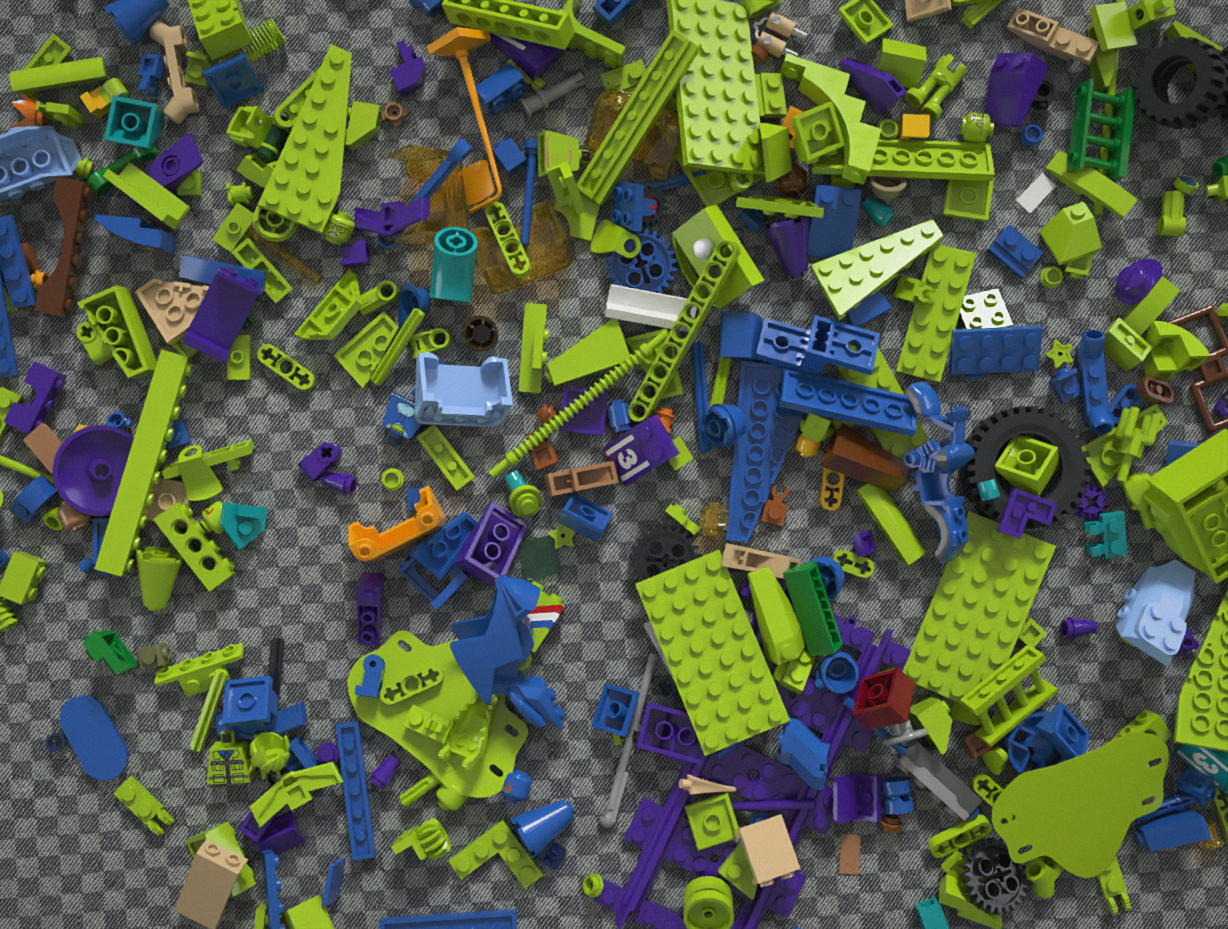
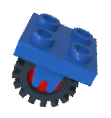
M618 181L613 188L614 207L611 219L619 227L631 231H642V226H656L655 223L659 224L661 222L660 217L664 218L666 216L663 210L667 211L668 207L664 206V204L668 202L667 199L663 198L665 194L660 192L659 188L625 181Z

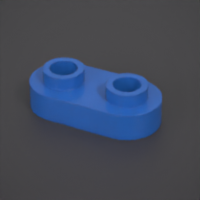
M1136 384L1122 386L1109 403L1110 416L1114 424L1119 423L1123 408L1137 407L1143 398L1137 393ZM1127 392L1131 393V399L1126 397ZM1114 410L1118 411V417L1113 415Z

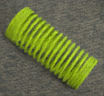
M272 18L266 20L267 24L263 22L265 28L260 24L264 34L258 26L256 28L260 35L253 28L257 38L252 30H250L255 42L253 41L252 45L245 46L246 50L244 47L241 48L249 62L254 63V60L258 61V58L264 57V53L268 55V52H272L271 49L275 51V48L278 49V45L282 47L287 44ZM225 55L217 58L220 63L228 60Z

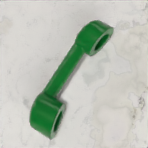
M153 144L150 149L134 146L124 156L102 170L91 174L87 183H92L94 197L100 198L111 189L112 183L103 177L108 169L115 173L135 159L139 162L155 159L159 156L155 145Z

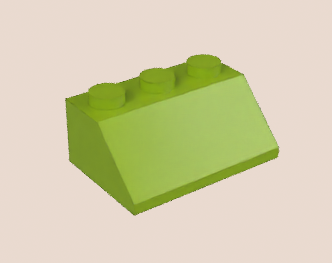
M228 821L185 840L193 859L206 839L245 857L244 850L238 845L235 838V830L229 825ZM247 863L239 873L229 898L235 897L256 884L254 873Z

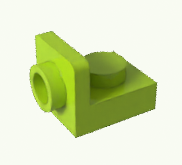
M195 50V52L187 51L186 56L189 58V63L184 81L187 84L208 88L209 83L204 77L202 70L214 66V62L206 52Z

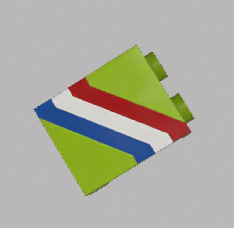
M533 581L532 584L540 588V595L535 609L527 616L530 618L534 631V647L532 651L535 653L565 605L562 604L564 600L554 593L551 596L543 591L544 586Z

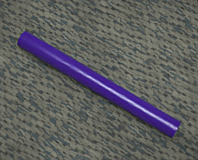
M815 799L731 802L733 811L816 809Z

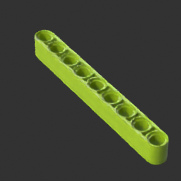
M724 240L719 242L629 406L628 414L632 420L636 422L644 421L653 415L654 410L657 408L740 256V247L736 242ZM730 245L733 252L727 258L724 256L723 250L725 246ZM716 265L721 268V275L718 278H715L712 274V270ZM704 286H708L710 289L708 298H704L701 294ZM693 306L699 309L697 318H693L690 314ZM682 326H685L688 330L686 338H682L680 335V328ZM671 346L677 349V356L675 358L669 355ZM660 366L666 369V376L664 378L658 373ZM650 385L656 390L654 397L648 394V387ZM639 405H642L645 409L643 417L637 412Z

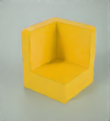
M903 114L898 120V139L928 138L930 115Z

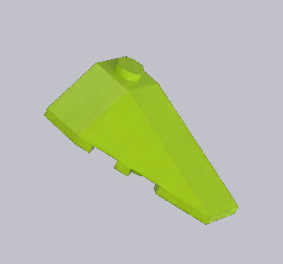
M767 566L748 573L765 658L777 665L799 658L806 646V642L796 612L770 567Z

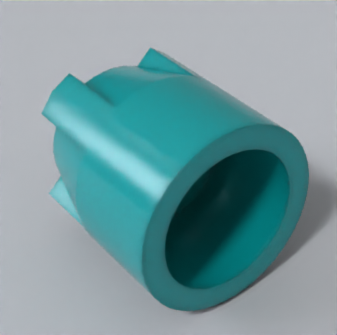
M518 470L504 476L510 494L517 487L526 485Z
M995 479L977 484L982 502L1000 497Z

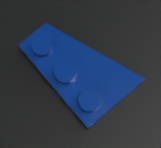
M462 512L406 553L436 578L442 580L454 564L463 543L477 521L469 514Z

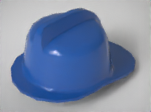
M409 282L401 285L398 307L400 328H402L414 308L420 309L425 315L431 309L428 287H415ZM420 325L418 326V328L416 329V331H415L414 334L417 333V331L419 330Z

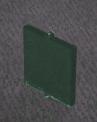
M550 535L540 538L534 536L532 540L520 542L518 550L526 581L541 577L545 579L546 576L562 573L557 549H555V540Z

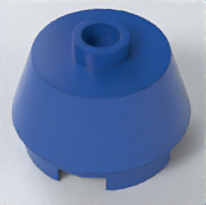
M714 404L703 413L702 426L706 425L710 435L706 438L715 447L732 446L746 431L745 417L742 411L735 405Z

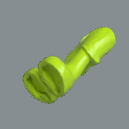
M951 54L942 56L937 61L935 69L920 88H910L904 95L908 104L916 110L923 104L932 89L939 85L940 88L920 110L921 115H930V120L937 121L942 114L941 102L948 93H952L967 70V67L962 63L953 73L948 70V67L955 58Z

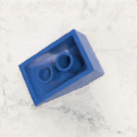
M816 185L813 190L812 203L818 205L819 208H824L823 218L810 217L808 256L828 259L852 250L862 190Z

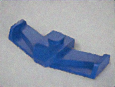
M304 701L277 711V717L270 716V722L264 723L265 730L243 732L237 726L225 727L222 724L223 713L216 712L214 715L217 736H221L220 732L223 730L233 729L235 731V738L254 740V734L264 732L283 734L305 725L307 719Z

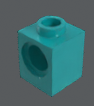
M936 897L914 904L922 929H949L941 904Z

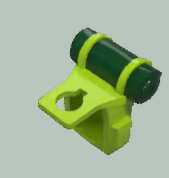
M240 106L232 118L226 133L233 143L243 147L251 146L258 149L257 156L262 161L271 163L279 156V152L292 127L287 129L278 127L273 117L266 115L258 106ZM281 115V119L287 121V117Z

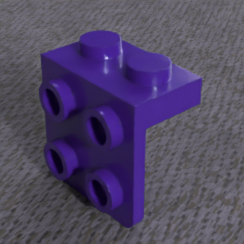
M855 772L834 778L832 784V815L835 824H842L856 819L871 822L881 821V775Z

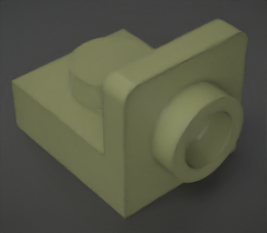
M166 642L137 648L141 671L170 664L172 655Z

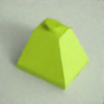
M1084 201L1063 208L1039 231L1040 236L1059 265L1102 250L1095 218Z

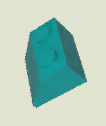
M113 96L104 140L150 149L162 132L165 117L163 109L158 104Z

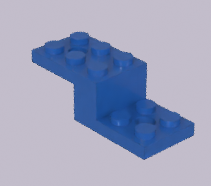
M814 315L808 330L764 318L754 358L820 376L826 363L871 375L874 369L880 333ZM776 341H783L786 347L778 346ZM848 345L856 346L859 351H852Z

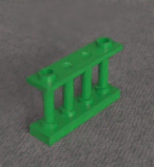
M1088 79L1078 84L1074 93L1075 106L1070 149L1067 156V172L1071 173L1084 168V166L1105 170L1107 173L1106 177L1115 182L1127 178L1136 90L1128 88L1115 94V96L1093 91L1094 79ZM1092 100L1113 105V118L1091 113ZM1089 122L1110 126L1111 138L1106 139L1089 135ZM1091 144L1108 148V161L1085 156L1086 145Z

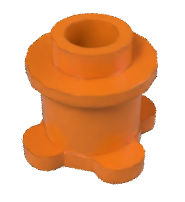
M664 407L654 410L655 415H658L668 434L672 432L670 429L672 420L676 418V416L672 415L673 411Z

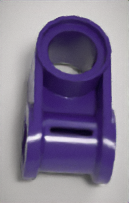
M322 443L312 453L303 458L297 466L313 483L320 479L323 473L328 471L341 458L342 450L335 443ZM327 448L333 449L331 451L332 457L326 456L328 454Z

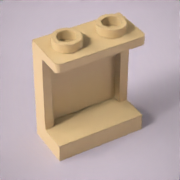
M781 814L734 830L736 839H740L754 877L751 880L753 885L760 884V887L768 886L774 883L773 878L781 876V879L784 880L795 876L793 871L800 869Z

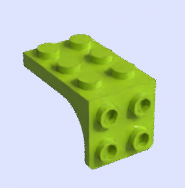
M565 0L566 5L564 9H559V11L569 13L575 31L567 47L571 49L578 48L592 59L597 57L611 68L622 67L625 63L626 47L582 26L574 17L581 0Z

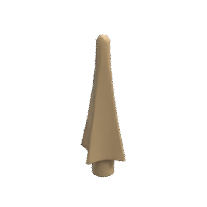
M688 774L687 779H680L679 787L688 790L690 795L710 792H736L735 787L710 782Z

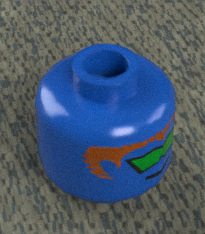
M515 768L513 773H508L500 791L505 795L504 800L514 804L517 803V800H526L532 786V780L529 778L530 774Z

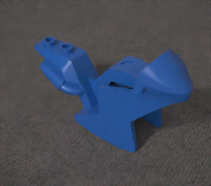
M501 575L495 579L496 591L487 614L482 617L452 624V629L458 640L450 643L451 651L468 681L486 705L491 702L492 694L509 696L512 703L516 706V710L535 727L541 728L546 725V722L550 721L559 730L564 729L563 719H566L562 706H557L555 702L557 697L553 687L549 688L544 678L518 675L517 673L519 666L527 660L534 647V631L530 618L527 615L536 607L540 588L524 579Z

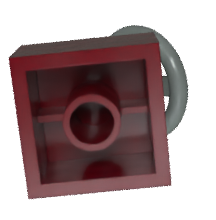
M899 668L861 677L852 715L869 731L892 726L896 735L883 739L882 742L885 746L914 740L928 734L926 728L913 730L911 722L908 720L915 683Z

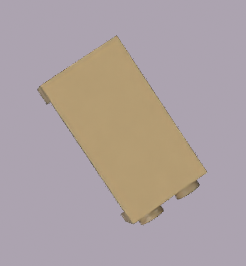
M206 839L195 854L174 911L209 929H216L227 912L225 906L237 877L248 859Z

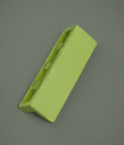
M130 162L119 176L109 169L103 175V177L173 229H176L190 210L187 204Z

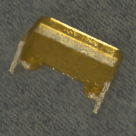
M410 144L387 153V158L404 161L407 175L411 179L419 180L421 189L446 159L449 151ZM462 163L453 170L429 199V217L424 219V223L416 224L413 227L412 234L397 238V243L431 245L434 244L436 234L448 227H460L470 231Z

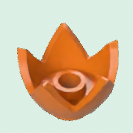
M22 94L21 97L26 100L12 102L24 115L25 119L13 124L11 128L47 126L48 118L35 110L36 99Z

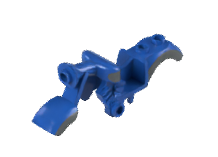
M917 382L911 384L906 391L915 413L926 417L927 421L950 431V436L942 440L940 444L935 440L927 441V443H924L915 450L908 451L904 455L903 460L905 465L909 467L920 468L919 471L909 473V477L917 479V484L912 485L911 489L920 491L921 505H924L925 510L936 519L937 535L940 544L935 551V557L939 562L945 563L957 558L963 551L965 544L968 543V527L962 501H965L964 496H953L949 486V479L952 472L957 471L968 463L974 455L972 446L964 443L965 420L968 418L970 410L964 411V406L950 408V413L945 414L946 417L940 415L941 406L935 391L926 382Z

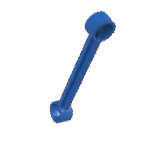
M463 138L456 142L446 159L408 204L419 200L420 197L430 199L453 170L467 158L473 147ZM404 229L396 235V241L392 245H387L381 234H377V241L384 248H394L400 244L402 240L401 233Z

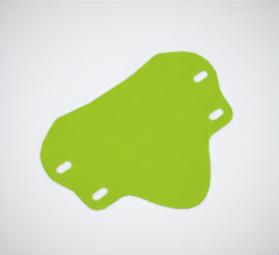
M401 630L393 634L379 649L362 656L352 667L347 680L349 697L357 716L362 721L396 741L427 766L435 776L449 761L454 771L443 777H437L448 790L451 785H455L460 789L461 795L475 798L491 797L502 790L508 773H513L516 755L528 736L526 724L506 707L505 695H500L492 712L487 744L483 756L470 772L462 769L464 759L452 755L448 761L438 758V753L444 744L403 726L412 705L453 722V718L460 716L459 710L464 709L467 702L471 703L473 697L477 695V692L461 670L451 651L450 643L457 641L458 638L440 645L429 646L409 631ZM400 640L405 641L411 646L412 650L410 652L404 651L399 647L398 642ZM370 654H376L385 661L382 688L430 665L440 667L444 673L443 681L439 685L394 705L385 704L381 698L354 694L356 685L362 686L365 673L363 661ZM430 670V675L424 678L422 673L418 676L423 682V687L427 686L424 681L432 679L434 682L437 681L436 677L439 675V672ZM414 678L409 679L406 682L407 690L410 692L417 690L418 681ZM401 683L397 684L400 688L398 690L392 691L389 688L388 694L385 697L391 698L393 701L395 694L401 692L402 697L406 694L401 688ZM511 725L519 732L518 736L513 737L505 730V726ZM493 764L503 771V776H496L490 771L489 767Z
M1129 732L1093 751L1053 766L1018 775L1000 793L992 809L993 827L1006 842L1012 861L1024 863L1040 856H1049L1065 870L1077 877L1090 878L1102 873L1112 863L1130 824L1136 818L1154 812L1161 806L1164 797L1163 779L1169 764L1167 745L1163 739L1153 734ZM1161 758L1160 764L1148 767L1150 761ZM1152 796L1155 797L1154 802L1142 805L1144 799ZM1015 815L1013 821L1001 824L1003 818ZM1032 845L1030 851L1023 854L1018 853L1020 848Z

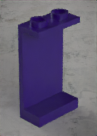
M219 266L183 338V344L226 363L230 356V349L257 296H260L262 293V287L259 286L260 283L250 277L244 279L238 276V272L230 267L225 266V268Z

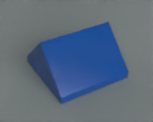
M721 312L718 357L759 362V359L754 357L763 318L754 312Z
M573 492L560 514L558 523L597 543L613 513Z
M605 683L591 727L626 737L640 693Z
M1062 702L1058 703L1036 725V728L1064 759L1069 760L1086 753L1090 734Z

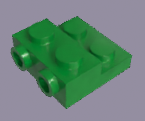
M102 629L99 632L93 631L84 638L85 642L83 645L86 648V655L91 660H95V662L106 660V666L112 673L120 675L133 671L140 666L114 629L107 631Z

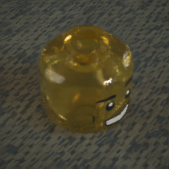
M709 502V506H704L700 510L699 527L704 530L705 534L722 535V531L728 529L729 510L723 508L722 503Z

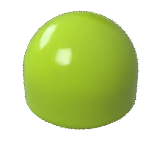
M53 507L43 515L44 523L53 530H62L64 528L57 515L60 507ZM52 518L56 519L59 524H54Z

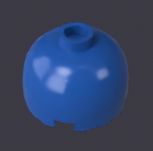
M825 556L814 557L808 562H817L830 602L839 595L844 586L845 575L843 569L832 558Z

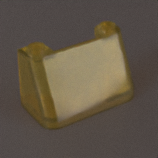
M609 88L596 98L584 149L589 150L593 155L596 154L632 94L619 89ZM664 107L632 160L648 165V172L651 173L653 178L658 180H666L669 177L681 146L678 111Z
M550 199L537 203L531 211L533 218L531 219L529 245L523 247L531 265V273L526 278L518 279L514 277L495 234H491L490 230L486 227H476L470 230L477 238L476 258L492 294L506 293L564 270L573 263L568 240ZM522 223L513 226L519 240L521 239ZM510 228L499 231L498 234L506 235L510 232ZM510 245L506 251L508 253H515L518 250V246ZM515 260L519 270H523L524 268L520 260Z

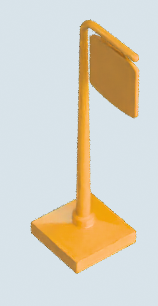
M456 27L428 45L427 48L429 55L453 57L460 61L496 182L497 194L490 199V196L496 190L487 160L475 162L459 173L466 204L475 206L469 210V213H473L497 201L502 193L499 175L468 60L470 52L487 43L491 38L489 31ZM488 198L487 201H485V202H483V203H481V204H479V205H476L477 203H479V202H481V201H483V200H485V199Z

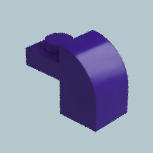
M402 40L396 43L405 64L389 70L401 97L415 92L423 85L426 78V66L422 56L417 58L412 45L407 47L405 41Z

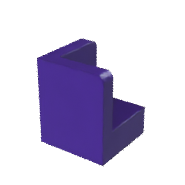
M356 240V244L342 246L343 260H340V265L343 268L371 266L369 244L366 240Z

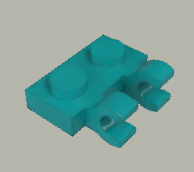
M1123 511L1099 514V521L1084 523V532H1089L1090 536L1101 535V542L1086 544V553H1090L1091 557L1102 555L1105 559L1128 555L1125 514Z

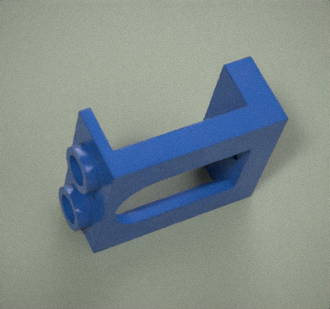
M406 557L399 565L401 569L398 571V574L403 575L431 602V605L436 610L440 609L470 578L463 569L453 564L448 572L455 579L439 594L417 572L416 560L414 558Z

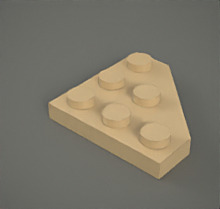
M152 279L135 292L165 341L172 345L185 336L209 286L203 285L202 287L189 283L175 281L173 283Z

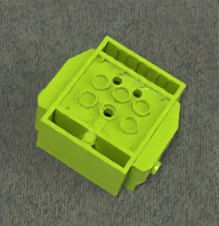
M1225 428L1149 477L1147 481L1151 490L1143 495L1146 502L1151 506L1150 512L1155 520L1153 525L1162 534L1167 546L1183 560L1199 569L1215 584L1228 577V430Z

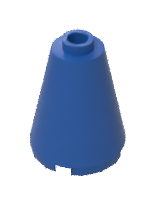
M117 0L107 4L104 9L107 14L113 16V22L133 45H136L170 4L167 0Z
M559 800L510 818V822L514 824L515 832L523 846L528 848L530 851L528 854L533 859L574 820L572 815L575 814V811L569 801L565 803L563 800Z

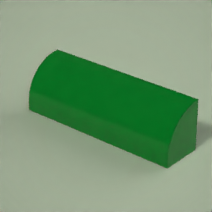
M817 562L803 563L783 572V576L810 656L834 654L843 645Z

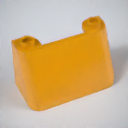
M429 485L419 490L420 500L414 504L417 511L416 515L380 534L374 525L370 526V528L360 525L359 521L348 525L349 548L354 556L361 561H380L433 534L446 524L445 513Z

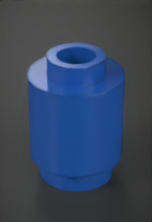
M623 399L610 401L611 406L607 407L610 426L614 429V433L630 430L633 422L628 414L629 403H624Z

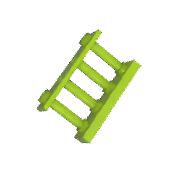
M1029 644L960 699L962 706L977 717L979 716L983 726L975 732V735L990 747L1058 692V688L1041 678L1038 667L1047 661L1045 655ZM1030 674L1034 685L1024 692L1021 681ZM1013 688L1017 699L1007 705L1004 695ZM996 702L1000 713L990 720L986 709Z

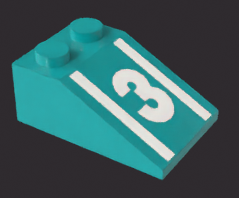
M1184 744L1174 748L1175 755L1193 770L1214 779V788L1222 790L1228 795V752Z

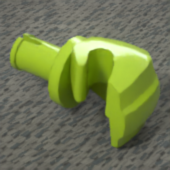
M1129 472L1126 483L1120 481L1118 483L1123 487L1127 498L1131 502L1129 505L1130 509L1139 511L1144 529L1154 528L1153 522L1155 520L1150 512L1151 506L1143 496L1151 490L1147 481L1151 476L1145 472Z

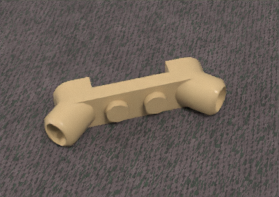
M156 21L150 27L149 35L153 40L165 47L164 63L170 72L167 80L169 88L173 90V97L163 112L166 117L176 124H182L188 114L199 112L197 93L191 87H187L184 81L185 75L180 52L189 51L187 37L182 25L169 27L162 21Z

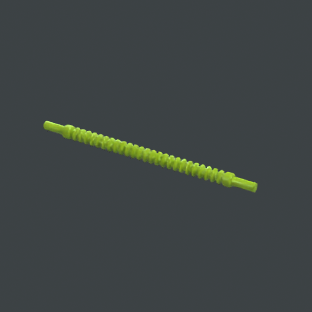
M663 330L649 343H643L639 347V351L635 350L634 355L630 354L629 359L625 358L624 363L620 362L619 367L615 366L614 371L610 370L609 375L605 374L604 379L600 378L598 384L595 382L593 388L590 386L588 392L585 390L583 396L579 395L580 398L578 400L574 399L575 402L573 404L569 403L570 406L568 408L564 407L563 412L559 411L558 416L554 415L553 420L549 419L548 424L544 423L543 428L539 427V432L534 431V436L529 435V440L524 439V444L519 443V448L514 447L515 451H509L505 455L506 458L489 471L490 475L495 478L510 465H516L519 462V458L523 459V455H528L529 450L533 451L534 446L538 447L540 441L544 442L543 439L545 437L549 438L548 435L550 433L554 434L553 431L555 429L559 430L558 427L560 425L564 426L563 423L565 421L569 422L568 419L570 417L574 418L573 414H579L578 410H584L583 406L585 405L589 406V401L594 402V397L599 398V393L604 394V389L609 390V385L614 386V381L619 382V377L624 378V373L629 374V369L633 370L634 365H639V361H644V357H650L653 354L652 351L666 340L668 333Z

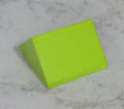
M882 38L876 68L893 75L905 89L918 88L926 64V47Z
M759 123L766 182H771L792 171L788 127Z
M320 894L287 910L282 915L287 929H335L325 906H322Z

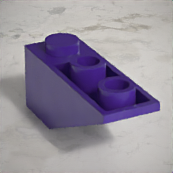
M850 57L838 63L842 72L850 74L849 79L854 83L856 90L865 96L870 102L871 108L880 115L893 107L907 93L897 79L889 73Z
M362 572L357 584V644L380 645L385 574Z

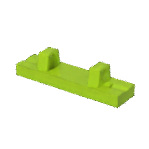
M252 439L203 453L202 457L208 466L227 461L230 470L233 471L241 466L239 457L252 454L255 446ZM178 461L165 465L162 470L165 480L181 475Z

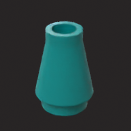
M868 197L861 206L877 226L881 225L883 228L895 217V213L892 211L893 208L871 197Z

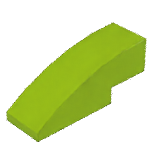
M1092 22L1086 28L1089 38L1098 41L1095 27ZM1099 48L1089 65L1097 92H1103L1110 86L1114 72L1116 50L1102 52L1101 48Z
M253 153L244 157L236 171L265 188L278 160L267 163L262 161L257 156V153Z
M1163 276L1160 277L1149 294L1140 302L1135 303L1122 320L1141 336L1175 298L1180 289Z
M948 874L945 875L939 884V903L957 909V916L995 929H1002V914H986L984 909L978 910V903H970L972 895H965L968 888L967 886H961V883L964 881Z

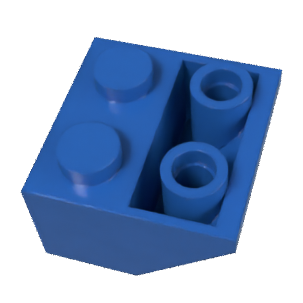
M510 63L475 86L478 99L490 116L504 111L508 103L518 101L524 96L526 91L523 75Z

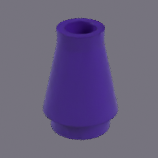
M325 471L322 475L321 483L343 495H351L355 491L357 478L348 473H330Z
M1067 617L1066 620L1061 621L1060 631L1064 638L1072 640L1088 634H1095L1097 632V624L1094 620Z
M390 754L371 773L370 780L384 790L387 785L390 786L401 761Z

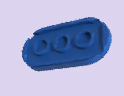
M87 695L76 696L68 700L61 709L59 722L85 771L92 778L102 781L111 780L119 776L127 766L129 750L103 703L99 699Z

